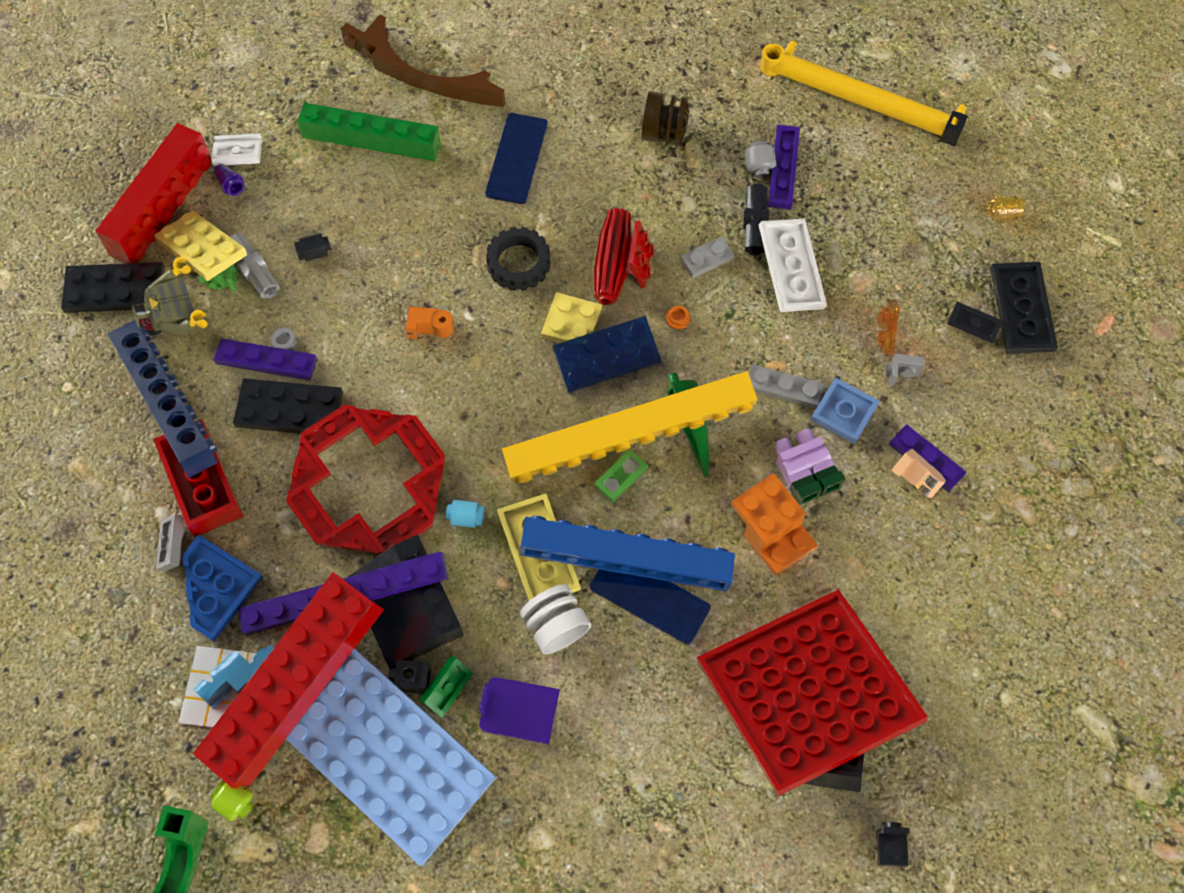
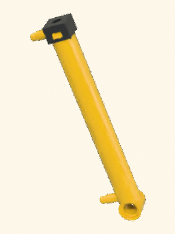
M791 41L785 51L782 46L774 43L768 44L763 48L760 69L765 75H781L941 136L940 141L951 146H956L968 118L965 115L966 106L964 104L959 105L956 111L953 110L950 115L794 56L793 53L797 45L795 41Z

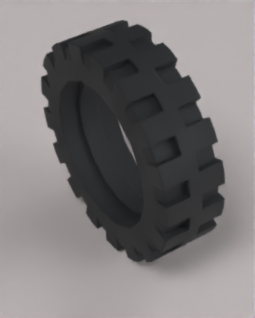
M511 227L508 231L502 230L498 236L492 238L491 245L488 244L486 260L489 274L491 273V278L495 282L498 281L499 286L503 288L509 287V290L516 291V289L525 291L528 287H536L539 281H544L546 273H549L551 264L549 245L546 244L545 238L542 235L539 236L538 232L533 229L530 231L526 227H521V229ZM523 245L532 248L538 254V261L530 270L516 273L504 269L499 263V257L507 248Z

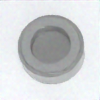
M279 328L273 332L271 343L274 348L293 350L297 345V339L291 329Z

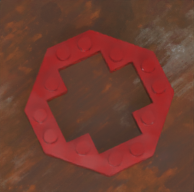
M343 405L301 432L300 446L295 458L292 481L286 502L316 545L380 555L393 545L415 535L420 536L433 527L446 457L417 416L409 414L404 416L391 414L389 411L366 410L356 408V406ZM358 428H361L374 447L396 433L422 468V471L402 483L416 505L374 533L360 513H357L336 527L310 490L331 476L330 471L318 454Z

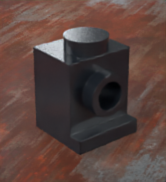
M397 660L396 667H391L389 679L405 693L424 694L430 683L431 665L429 661ZM406 671L414 672L413 676L409 679L404 677V673Z

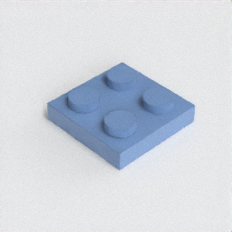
M835 377L813 413L811 421L856 444L880 401Z

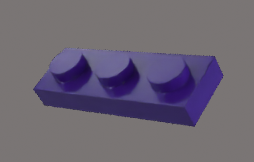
M907 424L889 443L902 456L910 449L916 451L943 475L946 481L942 488L948 493L967 473Z

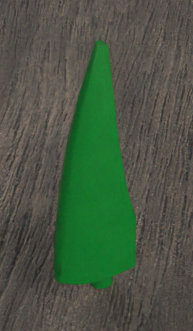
M674 372L668 375L670 386L666 393L667 396L698 387V383L695 380L680 381L678 374ZM705 421L703 426L696 429L683 428L704 478L708 477L709 444Z

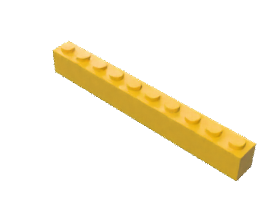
M746 371L502 448V452L511 480L513 482L518 481L519 484L532 480L534 475L540 473L543 476L557 472V468L567 465V468L576 467L582 464L581 460L584 459L598 460L605 457L607 452L616 450L617 453L630 449V445L638 442L641 445H645L655 441V437L665 434V437L674 436L680 433L679 429L686 427L696 429L703 426L705 421L714 419V422L728 418V414L736 411L739 414L753 410V406L756 405L758 399L749 373Z

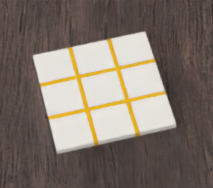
M197 646L179 724L213 728L237 697L238 693L233 689L231 691L232 695L213 709L193 690L203 679L207 682H213L210 671L214 670L229 654L235 652L234 650ZM237 651L250 664L254 661L253 658L257 654Z

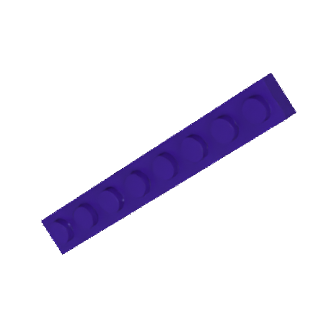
M439 551L344 579L371 600H376L448 580L449 578L444 554ZM322 585L238 608L242 634L247 636L294 623Z

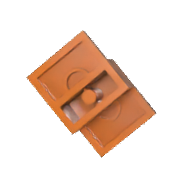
M774 473L732 500V507L746 523L744 537L774 576L817 548L818 544L802 525L806 512Z

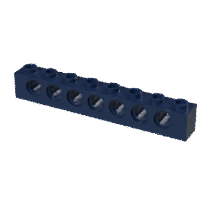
M135 320L107 333L187 476L190 478L218 463L213 455L217 451L210 437L204 439L203 436L207 434L200 420L194 422L193 419L197 418V415L190 404L184 405L188 400L181 388L175 390L174 387L178 386V383L171 372L165 373L169 368L162 357L157 359L160 353L154 342L148 344L151 338L145 327L139 328Z

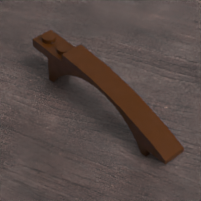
M381 14L365 32L348 23L341 27L345 45L350 49H356L363 53L365 57L373 59L374 68L408 85L445 97L499 107L505 105L504 89L487 81L491 77V73L485 70L468 76L442 77L421 72L406 64L390 46L386 18Z

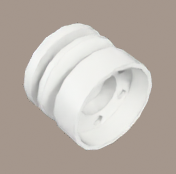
M566 584L557 585L538 594L523 606L520 611L521 618L527 622L528 630H538L534 635V640L541 652L546 655L571 645L591 628V622L582 608L573 609L577 604V599L571 595L572 591Z

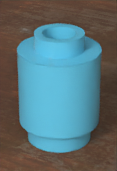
M453 500L452 504L447 505L446 520H450V525L470 528L483 526L485 506L479 505V502Z

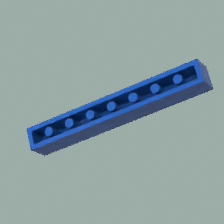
M542 516L525 517L519 556L726 592L732 584L735 553L728 552L725 548L709 549L697 543H688L686 545L676 543L675 540L668 538L658 540L652 539L645 534H625L617 529L606 531L598 529L594 525H573L566 520L549 521Z

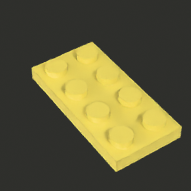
M194 210L184 214L180 219L171 225L165 226L154 235L157 243L175 257L185 258L187 261L184 264L189 265L192 270L206 281H209L247 256L246 250L242 245Z
M546 493L497 509L528 601L557 585H568L572 593L581 590L573 565L519 556L525 517L542 516L546 520L557 522Z

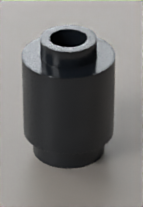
M322 233L299 238L300 241L294 242L299 261L306 260L307 262L328 256L327 251L331 250L328 236L323 237Z

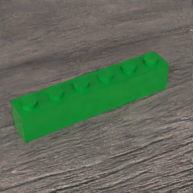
M305 102L297 120L302 138L423 160L436 161L441 145L438 126Z

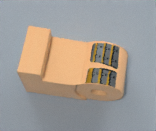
M913 449L907 451L891 470L899 477L902 476L912 485H915L922 494L930 498L937 493L946 481L940 472Z

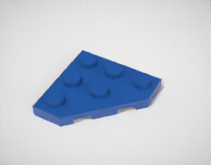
M198 535L182 555L186 574L187 601L190 608V626L215 643L239 611L238 608L243 606L262 581L263 576Z

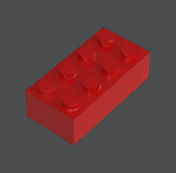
M200 419V422L202 423L204 429L207 432V434L203 436L204 439L210 437L214 444L210 431L208 430L204 421ZM163 434L153 439L186 526L194 537L244 517L218 451L213 453L218 463L189 478L165 435Z

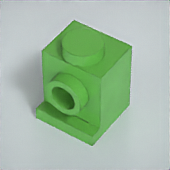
M235 264L209 281H206L198 274L199 282L205 283L207 288L222 289L230 287L231 291L237 290V268Z

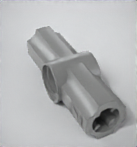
M235 233L229 236L246 250L247 256L236 262L245 280L251 282L262 299H269L275 296L276 292L280 289L279 285L268 271V267L260 253L254 251L243 234Z

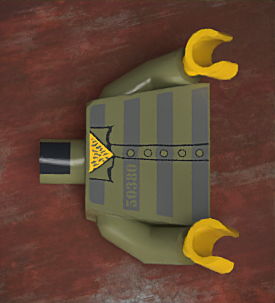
M176 258L173 262L174 268L168 269L148 286L144 295L145 303L132 305L135 320L150 318L154 330H161L175 336H180L194 330L196 326L199 328L207 327V322L201 319L206 314L201 310L194 311L184 278L179 277L180 273L189 274L191 272L189 265L181 268L182 264L187 261L185 258Z

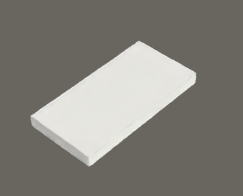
M805 219L761 221L759 229L780 312L825 309L827 302Z

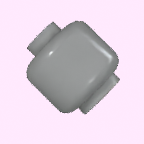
M766 141L751 143L745 151L747 171L755 174L757 178L769 176V172L776 166L774 147Z

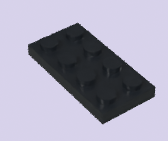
M163 262L66 266L61 309L64 313L132 310V305L145 303V290L165 273V266Z
M1041 263L992 264L990 272L999 319L1003 320L1001 330L1006 354L1055 352L1058 345Z
M243 378L233 424L236 428L301 434V432L340 408L343 390L341 387Z

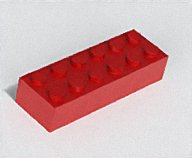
M177 123L96 228L95 232L110 257L125 264L137 263L143 259L146 250L152 242L156 241L154 235L171 221L172 215L177 208L184 203L189 192L197 186L200 177L210 168L212 163L210 153L201 133Z

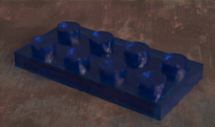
M646 316L552 345V350L568 394L661 364L662 362Z

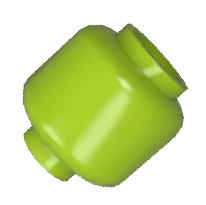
M222 780L210 795V798L213 799L211 802L212 809L228 821H234L238 817L244 819L254 807L251 803L253 792L246 786L234 789Z

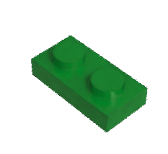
M450 656L419 701L436 716L442 718L474 673L456 657Z

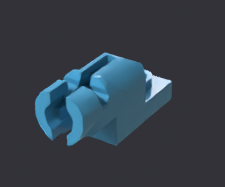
M270 644L267 648L258 651L251 664L237 651L229 654L214 670L210 671L213 682H207L203 679L193 690L214 709L220 702L232 695L231 691L233 689L238 694L274 647Z

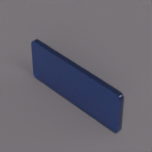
M516 113L508 114L485 194L487 198L516 204L526 203L548 126L546 119Z
M599 569L590 583V590L685 645L692 643L711 609L708 602L669 581Z

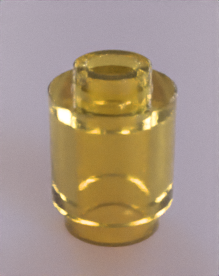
M1017 196L993 197L987 204V215L993 221L1016 220L1018 217H1022L1025 212L1024 200Z

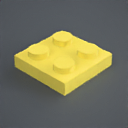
M556 292L541 332V338L588 350L602 312V304Z

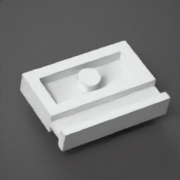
M261 134L214 136L215 143H213L211 157L213 166L219 164L260 163L261 143L263 141Z

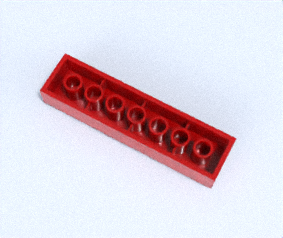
M332 572L199 744L193 755L231 788L237 789L241 786L249 788L384 609L345 579Z

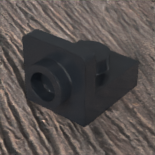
M887 822L884 823V827H880L876 831L878 866H908L907 836L910 834V828L902 827L901 823Z

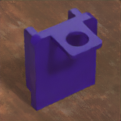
M493 677L484 686L479 709L481 714L480 729L484 733L549 745L560 689Z

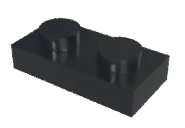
M957 301L947 324L993 343L1003 320Z

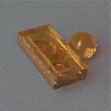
M886 299L885 307L881 308L876 318L877 324L882 328V331H878L877 345L881 347L883 354L887 355L894 354L900 311L897 300Z

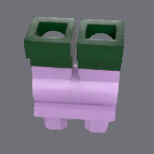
M808 428L796 435V439L800 444L796 447L792 446L788 438H783L776 442L775 449L778 455L776 464L781 470L792 496L799 505L817 499L819 495L822 497L842 488L846 479L843 473L836 468L829 451L823 445L824 442L821 436L816 438Z

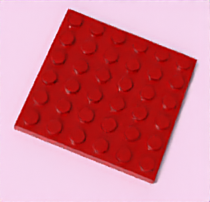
M839 589L697 657L698 664L777 796L927 722L928 719L925 711Z

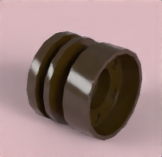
M649 91L643 117L641 140L657 142L661 132L665 133V144L670 143L671 135L674 134L675 145L681 146L682 139L687 132L689 120L688 97L682 96L680 106H676L677 95H673L670 104L666 105L664 93Z

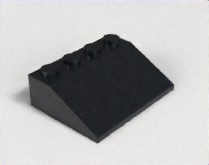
M415 535L393 545L348 577L427 555L419 536ZM440 582L372 600L384 609L371 626V629L389 669L396 667L397 660L411 661L464 636L461 625Z

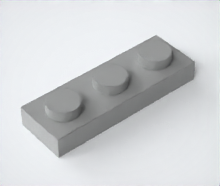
M752 364L749 372L755 393L814 409L819 405L824 383Z

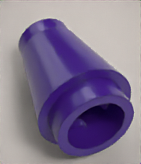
M219 164L214 168L213 173L224 193L236 196L244 190L245 184L242 176L224 164Z

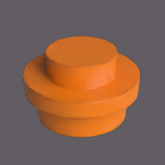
M674 306L668 310L666 322L673 329H683L690 322V314L685 307Z

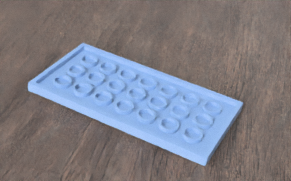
M356 648L286 738L419 866L425 864L497 778L494 773Z

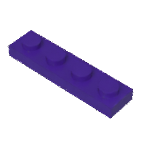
M777 125L774 144L776 166L772 168L768 207L788 210L792 208L800 127Z
M221 338L213 360L218 365L311 381L317 357L315 354Z

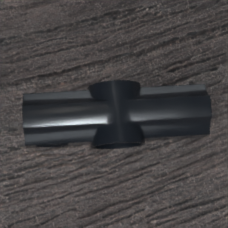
M759 183L748 186L746 192V208L743 220V229H745L744 251L750 255L765 253L759 224L761 221H769V209H767L768 188Z

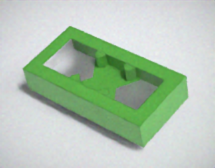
M628 449L594 483V488L614 503L648 469V464Z

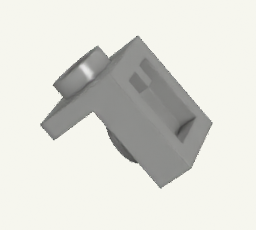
M894 353L891 362H887L885 367V377H889L888 385H894L898 374L906 378L919 377L924 367L925 357Z

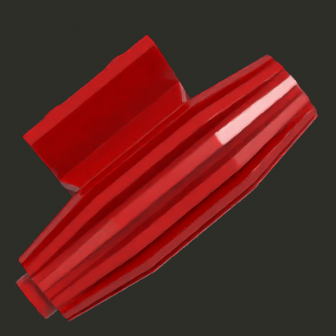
M611 208L610 211L608 210L598 238L593 268L594 298L602 305H611L612 302L615 303L618 300L627 273L636 277L641 288H646L647 279L651 275L649 262L650 258L654 255L653 243H650L648 233L643 229L640 221H635L632 236L631 213L623 208Z

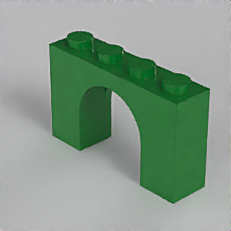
M163 805L154 835L165 842V859L159 881L153 893L189 892L209 824L207 820L193 811Z

